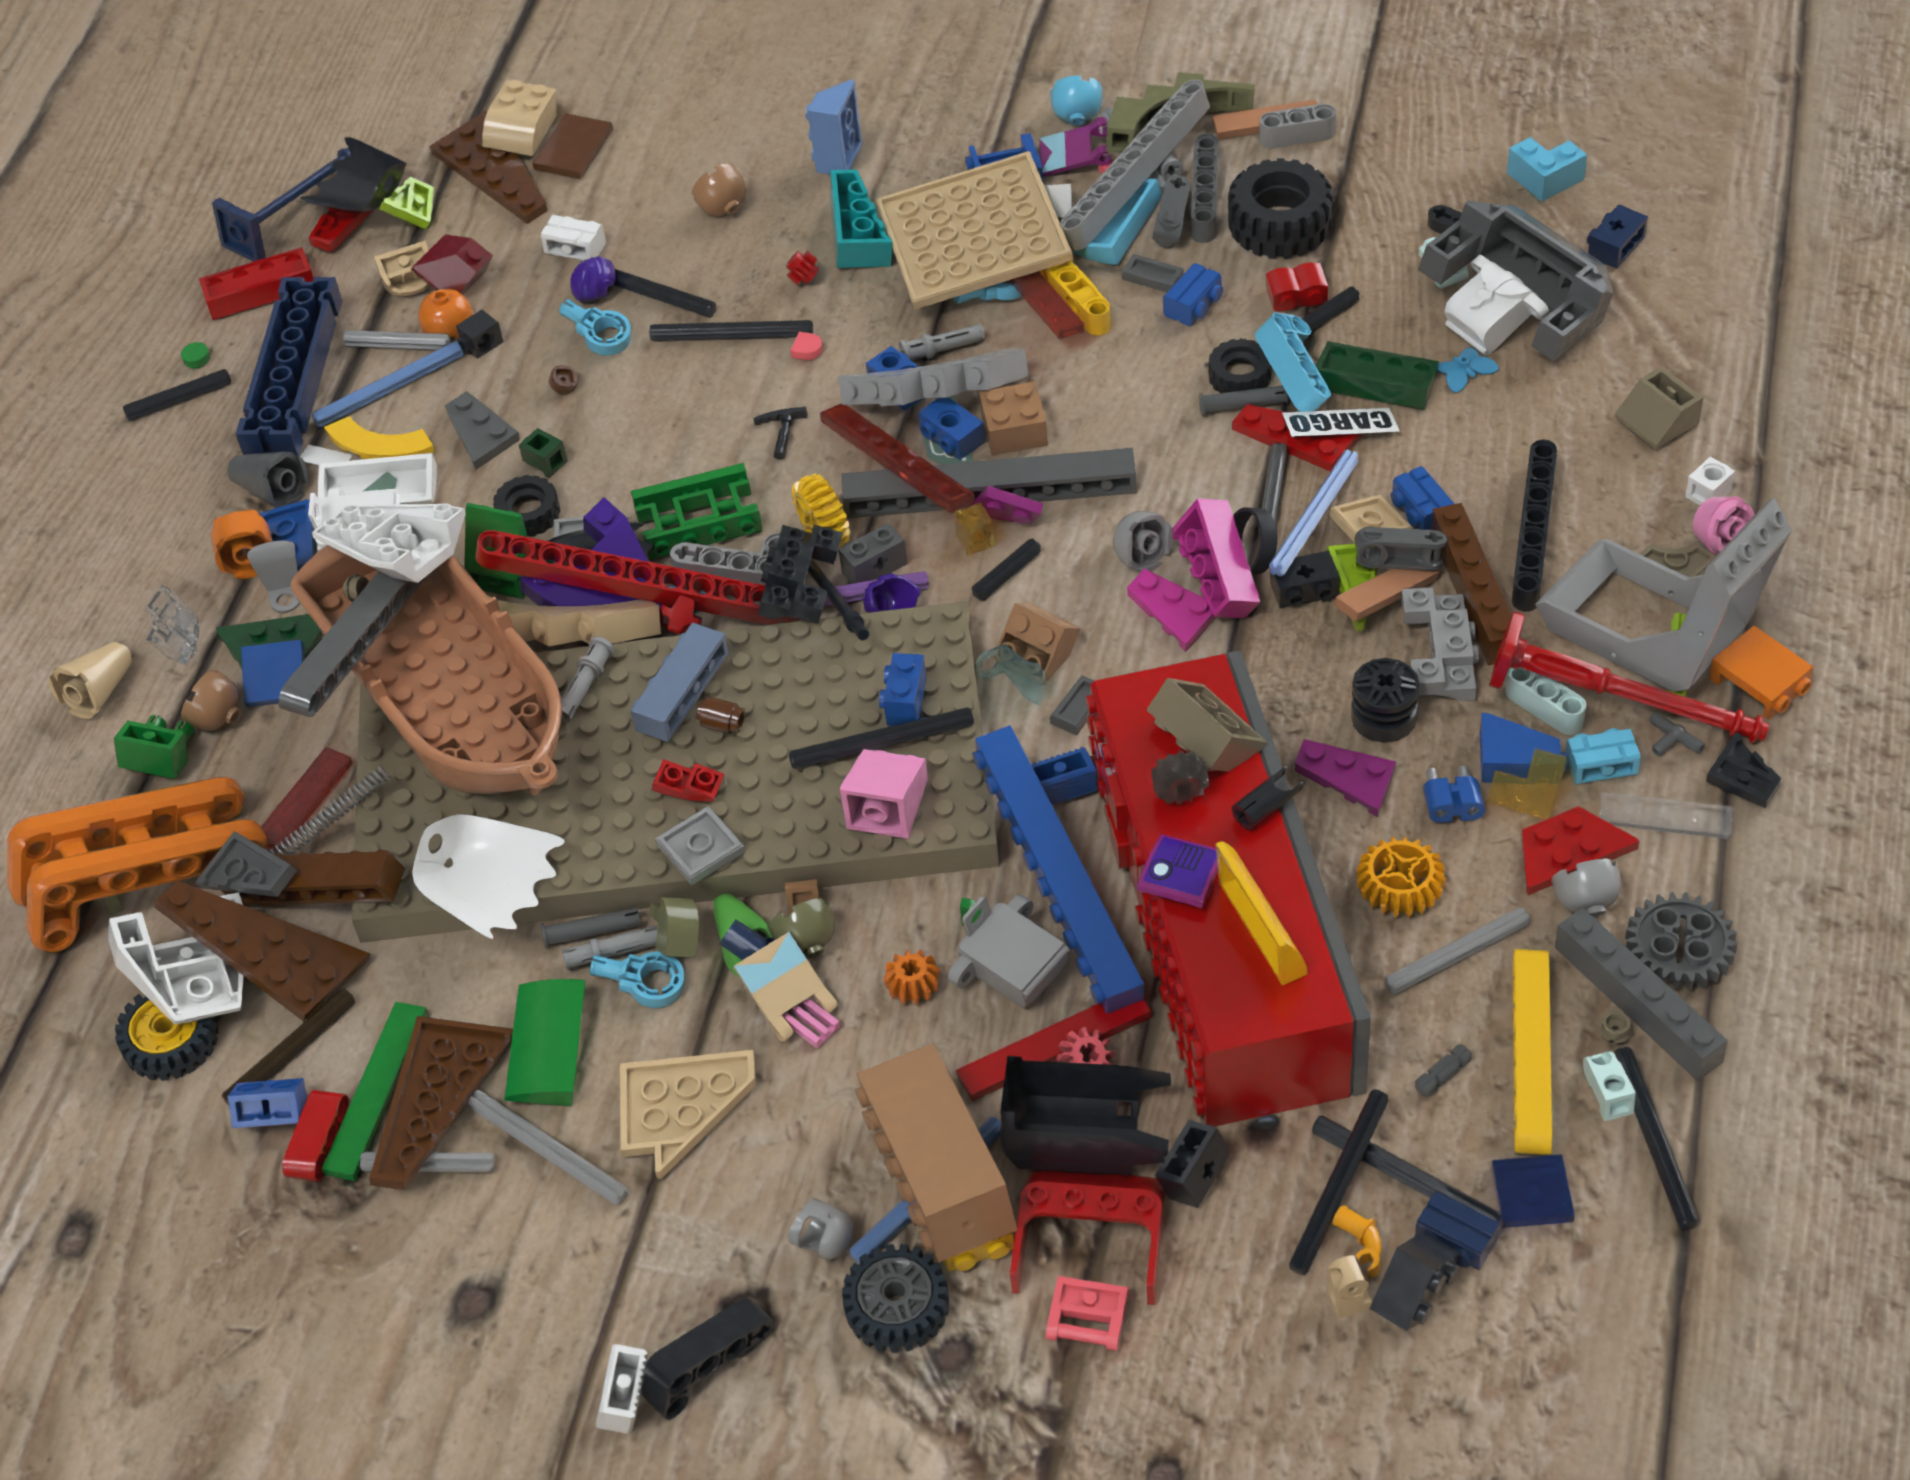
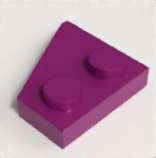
M988 486L972 502L968 515L1021 524H1032L1041 515L1043 503Z

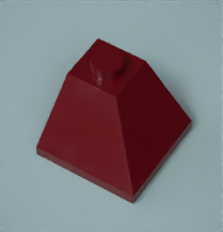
M445 234L412 266L411 270L435 290L452 289L463 295L486 272L493 255L473 238Z

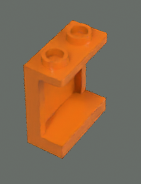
M1752 626L1712 659L1709 680L1719 686L1726 679H1729L1764 704L1763 716L1769 720L1775 714L1783 713L1789 707L1791 701L1798 695L1802 697L1809 691L1812 686L1813 666L1756 626Z

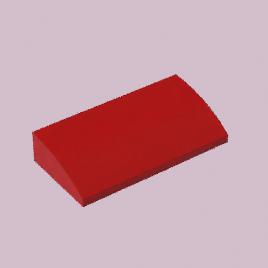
M303 247L201 277L199 281L212 320L280 300L278 290L282 277H303L305 282H313L314 277Z

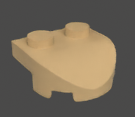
M426 241L374 256L383 285L390 294L394 296H409L431 287L411 270L412 266L429 251Z

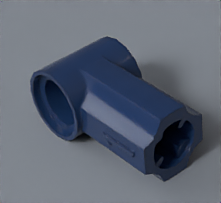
M735 919L719 945L744 960L775 941V939L771 937L763 938Z

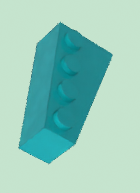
M830 170V205L837 268L891 267L892 240L885 233V226L876 214L874 203L870 202L868 191L858 170Z

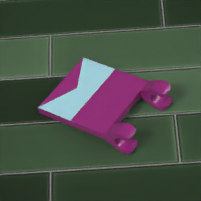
M1099 117L1090 125L1039 138L1043 177L1090 164H1110L1112 156L1106 151V145L1098 146L1092 151V136L1107 137V127L1102 128V126L1107 125V119Z

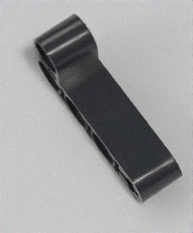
M745 1297L655 1352L649 1358L644 1368L641 1395L666 1420L675 1418L687 1406L691 1386L765 1340L774 1328V1320L751 1298Z

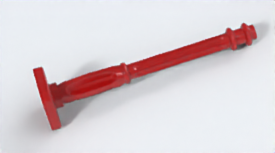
M1515 611L1511 615L1501 641L1489 682L1490 687L1501 689L1509 668L1518 670L1520 667L1526 671H1532L1560 682L1596 691L1597 694L1607 692L1729 731L1730 737L1736 732L1748 737V741L1751 744L1757 740L1763 742L1769 728V723L1763 722L1761 715L1752 718L1744 715L1742 709H1738L1736 712L1722 709L1612 674L1607 667L1602 668L1568 655L1529 645L1527 640L1520 638L1525 615Z

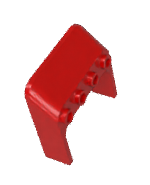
M1034 1171L1028 1177L1020 1195L1016 1224L1017 1231H1015L1010 1268L1012 1293H1020L1028 1226L1031 1219L1047 1216L1134 1223L1144 1226L1151 1234L1146 1291L1147 1305H1155L1166 1193L1158 1180L1152 1177L1119 1174Z

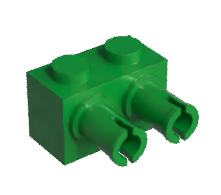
M151 715L145 724L127 720L114 737L117 766L136 772L175 779L188 762L186 743L195 733L194 726L187 722L184 724V720H181L174 729L166 728V721L159 715L157 718L155 715Z

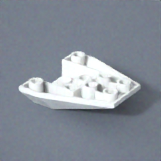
M447 503L349 504L344 506L336 515L325 520L321 526L312 532L313 538L392 578L418 583L454 554L465 517V508L454 507Z

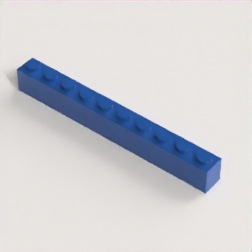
M1011 725L975 738L976 751L972 753L975 765L978 770H984L987 776L985 777L986 786L991 795L996 794L999 800L997 803L1003 820L1009 819L1012 825L1010 828L1012 838L1017 846L1022 845L1025 851L1023 853L1025 864L1030 872L1035 871L1038 877L1036 879L1038 890L1043 898L1048 897L1051 903L1049 909L1056 924L1061 922L1065 930L1063 938L1069 950H1075L1078 956L1076 958L1078 969L1082 977L1088 976L1092 984L1090 985V991L1095 1003H1101L1106 1014L1144 1000V983Z

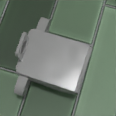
M1017 895L1008 905L997 903L991 909L987 898L981 896L962 918L967 936L960 942V949L958 951L960 958L951 967L948 973V981L958 988H964L976 977L978 980L985 981L1014 1004L1023 1008L1034 1002L1057 977L1069 959L1067 953L1070 950L1065 946L1064 942L1027 919L1033 910L1034 904L1025 896ZM982 908L979 918L974 923H971L974 914Z

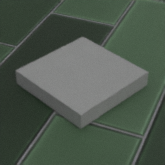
M709 806L655 838L656 845L691 886L745 853L744 845Z

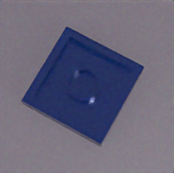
M1562 1154L1492 1160L1491 1169L1503 1228L1574 1222L1575 1214Z

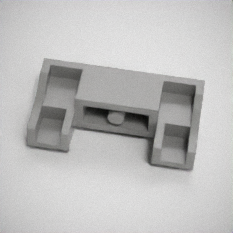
M1433 587L1402 589L1401 604L1404 606V624L1429 623L1428 633L1432 658L1411 659L1410 667L1418 676L1420 684L1419 696L1440 695L1454 698L1458 701H1474L1476 697V683L1473 664H1478V646L1472 645L1471 640H1475L1474 621L1469 622L1463 594L1434 595Z

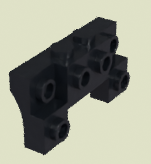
M815 524L811 533L782 525L777 546L770 545L766 562L770 563L771 566L765 564L760 582L766 583L757 615L770 619L794 617L819 624L828 590L804 583L811 558L834 565L842 532Z

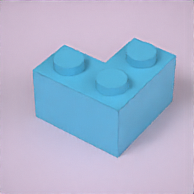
M1529 137L1509 148L1507 174L1543 202L1585 179L1587 154L1570 140L1547 151Z

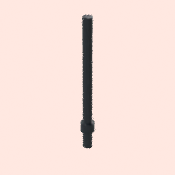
M811 558L808 573L821 589L828 590L826 596L843 617L845 627L850 632L855 633L859 640H866L869 637V631L864 626L863 618L858 612L853 611L817 563Z

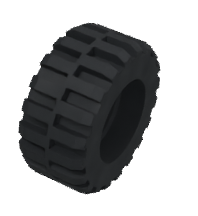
M1277 158V161L1263 160L1259 165L1254 163L1247 168V171L1243 170L1230 185V191L1228 192L1229 231L1242 248L1247 251L1252 250L1254 255L1260 257L1267 255L1270 259H1276V257L1288 259L1292 255H1298V257L1307 253V250L1310 249L1312 251L1327 238L1328 232L1331 230L1333 211L1332 186L1322 172L1318 169L1315 171V168L1308 163H1305V165L1301 164L1299 160L1285 161V158ZM1272 207H1289V208H1292V209H1288V210H1272V209H1268V208H1272Z

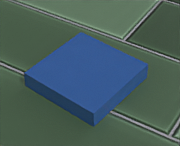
M302 640L241 647L243 694L246 707L279 703L282 687L305 660L304 643Z

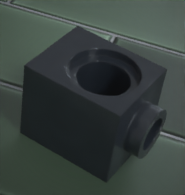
M483 309L456 325L459 336L457 338L458 344L464 352L471 353L477 359L504 342L499 322Z

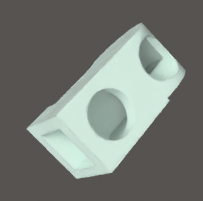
M1612 1051L1583 1058L1585 1077L1600 1105L1599 1111L1603 1121L1634 1114L1636 1092L1615 1054Z

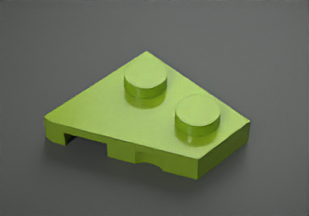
M409 177L402 186L394 190L390 197L383 200L379 209L426 229L431 223L434 187Z

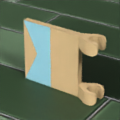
M790 932L733 966L780 1042L786 1041L793 1034L791 1026L782 1017V1014L806 999L814 996L817 1005L828 1013L837 1007V1001L825 988Z

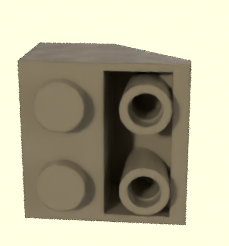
M1660 366L1637 382L1615 413V418L1656 450L1699 423L1703 397L1663 366Z

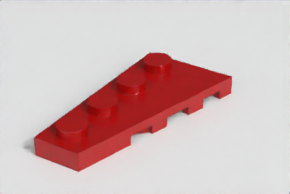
M329 208L327 214L320 217L308 237L311 246L332 253L374 210L353 213Z

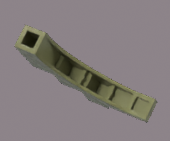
M1178 72L1174 87L1148 84L1143 99L1117 97L1107 126L1106 151L1122 153L1185 82L1190 80H1200L1203 82L1210 104L1207 112H1238L1253 109L1255 85L1204 80L1203 74Z

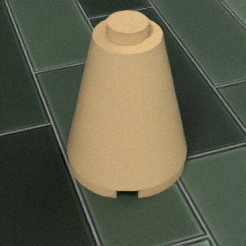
M111 642L56 667L48 680L53 696L60 705L65 702L72 709L68 712L81 719L92 718L100 711L131 666V652L125 645Z

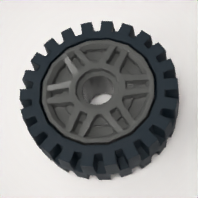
M893 1244L886 1245L885 1252H881L880 1248L877 1247L872 1249V1256L870 1258L866 1253L859 1257L860 1265L854 1262L850 1267V1275L846 1274L844 1287H842L843 1308L850 1329L852 1328L854 1335L858 1339L862 1337L863 1343L869 1347L875 1344L878 1351L884 1352L885 1348L889 1347L891 1353H899V1347L902 1346L905 1347L906 1352L912 1351L914 1343L917 1342L921 1347L927 1344V1336L933 1339L938 1334V1327H943L945 1315L948 1316L949 1311L948 1286L938 1262L935 1263L933 1257L928 1253L923 1256L922 1249L914 1247L911 1252L908 1245L900 1244L899 1250H895ZM893 1296H902L897 1301L889 1300Z

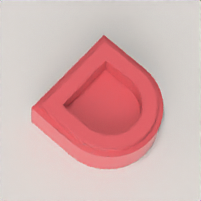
M799 332L790 350L791 358L812 360L819 357L823 351L822 341L815 334Z

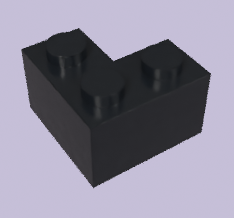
M1426 1231L1401 1244L1394 1252L1369 1309L1405 1331L1410 1330L1418 1323L1423 1325L1433 1308L1429 1304L1433 1293L1437 1294L1445 1284L1451 1285L1458 1275L1460 1266L1457 1265V1261L1462 1252Z

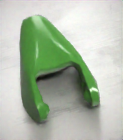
M724 893L714 899L713 910L720 941L735 919L756 933L762 931L767 937L772 938L767 927L768 924L732 894ZM721 946L727 968L735 976L739 977L733 966L741 962L742 959Z

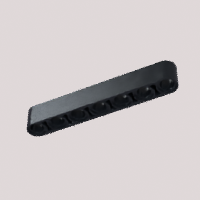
M1546 439L1537 440L1532 443L1529 454L1512 591V605L1517 610L1523 612H1530L1537 608L1535 604L1540 600L1557 458V446L1552 441Z

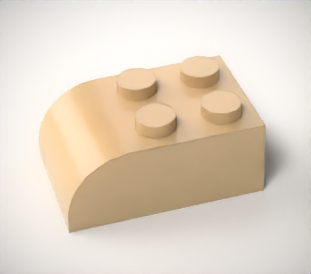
M506 80L487 111L483 127V147L533 156L557 116L556 89L540 84L522 83L519 80Z

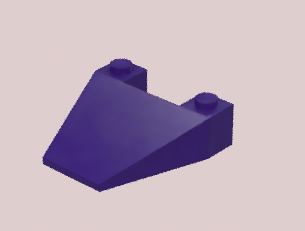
M605 497L583 517L584 531L597 542L591 550L648 561L627 517ZM575 566L577 569L580 570L586 569L583 566ZM605 572L607 575L616 576L613 572ZM527 576L520 577L521 591L538 606H591L640 600ZM635 578L639 582H646L643 578Z

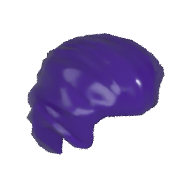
M596 256L578 264L570 278L571 292L577 301L585 303L607 297V288L613 287L616 276L612 261Z
M893 573L879 576L877 581L868 584V587L865 589L863 608L868 613L914 608L921 590L904 576L894 575Z

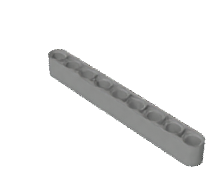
M1190 80L1185 82L1063 217L1060 225L1071 250H1081L1093 241L1208 111L1210 104L1202 81Z

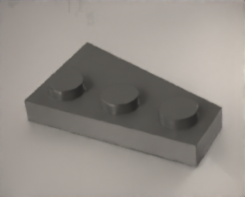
M467 391L445 405L447 415L460 436L476 470L520 440L517 430Z
M234 831L195 883L203 889L278 897L297 870L289 863Z

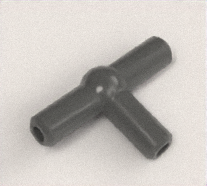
M1658 712L1650 716V723L1667 733L1652 746V751L1655 755L1661 756L1678 741L1697 754L1704 750L1705 743L1688 733L1683 725L1673 723Z

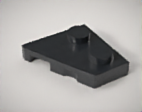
M1735 732L1707 773L1706 782L1766 808L1779 789L1782 778L1772 768L1765 765L1764 759L1756 751L1751 753L1743 744V737Z

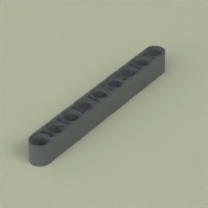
M378 571L286 681L279 696L280 709L313 717L425 578L416 583L395 579Z

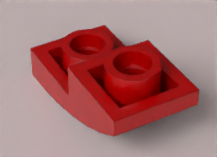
M663 759L651 790L686 800L714 802L725 774L697 763L690 769Z

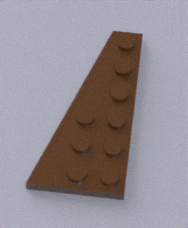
M488 109L429 146L433 156L526 224H529L548 211L545 200L517 153L483 147V127Z

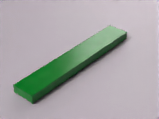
M395 1001L322 1167L324 1175L352 1181L357 1180L361 1170V1154L370 1150L396 1089L417 1016L427 1017L426 1007Z

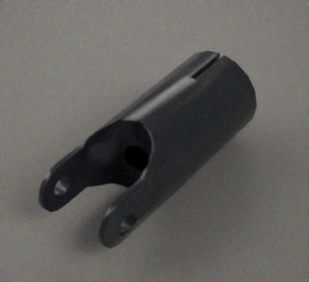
M1285 766L1232 806L1233 816L1239 824L1241 823L1243 828L1251 830L1300 792L1305 782H1300L1290 790H1282L1277 787L1275 782L1289 770V766Z

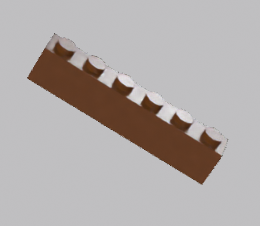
M1462 503L1434 508L1432 510L1431 530L1442 532L1447 537V543L1442 548L1441 553L1443 563L1456 593L1463 594L1469 622L1474 621L1475 637L1487 665H1494L1501 641L1511 618V613Z
M382 849L376 852L354 850L350 853L274 854L297 870L279 896L239 893L244 906L394 902L405 867L395 858L393 853ZM222 891L225 895L233 894V893H238V892Z

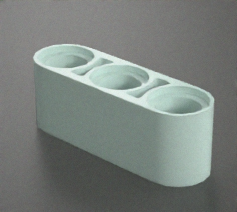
M1520 667L1518 670L1509 668L1505 686V694L1508 699L1565 735H1574L1581 732L1586 712V701L1582 696L1557 680L1532 671H1526Z

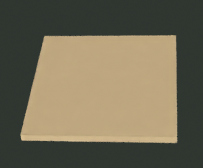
M1030 151L875 199L887 235L892 240V249L914 310L1074 260L1072 251Z

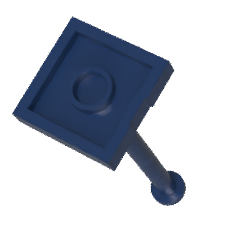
M349 148L340 149L337 152V158L255 214L241 209L220 197L214 200L212 207L221 246L253 262L266 258L259 224L311 189L318 181H322L334 173L336 170L332 163L347 159L350 156Z

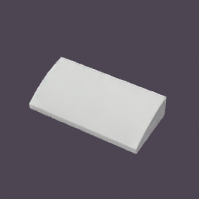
M433 453L319 464L318 501L328 496L329 488L342 487L345 495L394 491V493L400 495V504L433 503L436 491L437 464ZM386 472L397 478L396 489L364 491Z

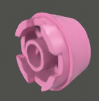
M1712 497L1705 500L1698 508L1693 520V531L1695 536L1713 554L1718 555L1755 514L1752 507L1745 504L1739 497Z

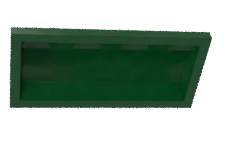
M1327 341L1316 367L1332 393L1425 410L1435 382L1439 361Z

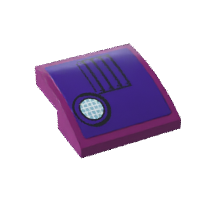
M1161 834L1146 861L1137 884V890L1202 908L1213 891L1214 879L1218 874L1216 848Z

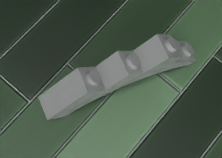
M1025 348L1000 349L979 356L929 366L874 373L845 374L839 376L838 380L842 405L880 404V406L905 405L923 398L949 397L967 390H991L1025 378L1029 374Z

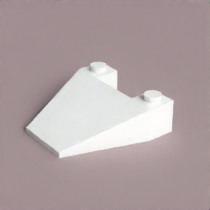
M239 892L220 896L243 905ZM142 912L109 919L108 941L116 967L175 1025L241 1011L243 975L195 938L190 937L152 945Z

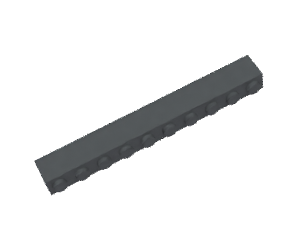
M1133 448L841 473L842 499L846 519L970 508L972 502L988 486L1037 502L1137 493Z

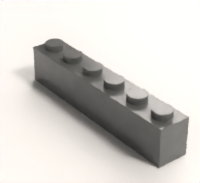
M1584 908L1558 924L1555 949L1695 1080L1699 1081L1723 1063L1728 1040Z

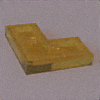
M1535 748L1527 778L1498 770L1495 771L1487 802L1541 818H1551L1568 757Z

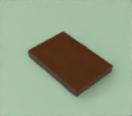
M565 113L532 162L533 169L581 179L613 131L612 122Z

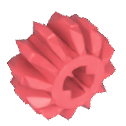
M1082 1027L1079 1030V1034L1070 1031L1067 1034L1068 1041H1061L1058 1047L1064 1053L1059 1054L1056 1060L1057 1062L1112 1065L1108 1060L1115 1057V1052L1105 1050L1111 1043L1109 1038L1104 1039L1102 1042L1098 1040L1100 1030L1096 1029L1089 1036L1087 1028ZM1083 1051H1087L1089 1053L1088 1063L1082 1060Z

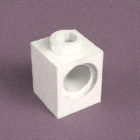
M1709 457L1689 475L1685 497L1698 505L1712 497H1726L1732 491L1735 470Z

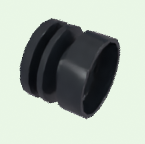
M1391 658L1373 659L1363 664L1355 672L1352 682L1351 719L1353 727L1360 735L1371 741L1387 743L1398 741L1410 734L1415 728L1418 714L1417 702L1420 684L1416 672L1406 663Z

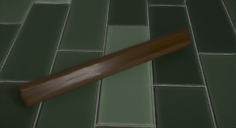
M346 989L340 990L226 1089L221 1095L224 1102L229 1106L228 1095L237 1083L267 1081L355 1004L352 994Z

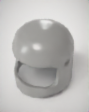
M813 1198L805 1205L792 1223L787 1235L788 1242L799 1248H808L816 1251L821 1258L834 1259L843 1254L847 1249L853 1235V1222L842 1210ZM812 1218L805 1234L800 1239L805 1221Z

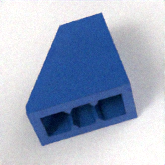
M1481 713L1479 732L1481 783L1559 784L1560 772L1567 769V753L1561 752L1559 738L1489 713Z

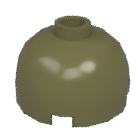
M823 898L799 903L792 907L793 912L788 916L784 917L781 912L768 923L767 927L772 938L776 940L790 932L807 959L822 954L825 951L823 946L831 940L835 932L833 913L827 900L824 902Z

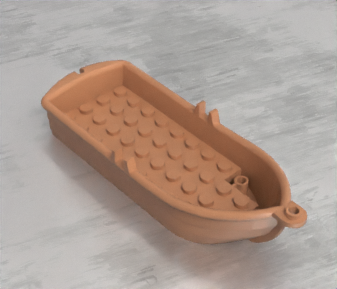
M326 545L305 563L293 577L290 586L293 594L309 613V616L322 633L326 635L352 604L343 593V584L348 576L359 574L366 577L370 582L378 573V570ZM452 555L425 577L421 585L351 671L426 769L440 783L456 791L469 794H497L524 790L529 795H539L541 790L551 786L558 776L556 766L553 763L558 746L562 717L561 698L558 687L548 668L515 631L509 613L506 610L500 612L496 597L494 596L489 599L455 556Z

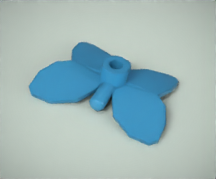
M1468 347L1460 353V357H1454L1453 361L1439 363L1438 372L1447 374L1446 382L1452 392L1457 393L1464 389L1468 381L1467 374L1470 378H1475L1476 373L1493 374L1498 371L1499 366L1494 360L1485 356H1479L1475 349Z

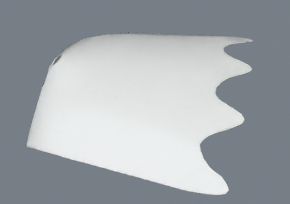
M461 814L449 816L431 824L425 829L413 865V880L417 888L432 902L482 935L493 939V935L490 932L491 928L516 929L517 926L512 918L514 911L538 905V900L533 891L534 884L539 880L556 876L555 870L546 859V854L552 848L563 845L565 841L561 837L547 832L488 818ZM434 834H440L442 837L441 848L438 852L432 854L428 848L430 838ZM451 858L453 865L449 868L445 867L446 860Z

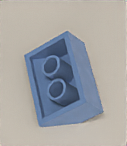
M848 80L816 93L811 104L807 105L805 116L809 120L810 125L808 137L812 141L811 158L812 161H815L816 173L830 174V170H850L862 145L854 80Z

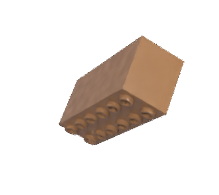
M934 1043L857 1073L860 1087L856 1088L855 1092L861 1107L867 1108V1110L862 1111L863 1119L869 1131H876V1134H873V1139L878 1152L888 1156L884 1158V1162L890 1177L899 1179L895 1184L902 1202L907 1201L908 1204H911L907 1206V1210L914 1227L918 1225L919 1228L923 1229L918 1232L926 1251L932 1249L937 1261L941 1262L1017 1231L1006 1183Z

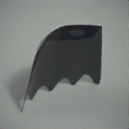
M345 137V143L349 147L350 156L347 159L332 163L337 171V175L330 180L318 181L316 183L320 189L318 195L300 196V198L306 201L302 203L345 212L361 213L379 208L383 200L390 197L394 190L397 189L407 163L360 140Z

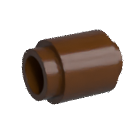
M710 696L706 698L705 702L701 701L696 712V719L700 720L701 727L731 734L732 731L739 733L745 718V709L739 707L737 703Z

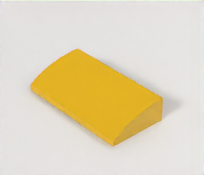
M1223 841L1216 843L1219 884L1282 986L1308 975L1304 959L1238 853Z

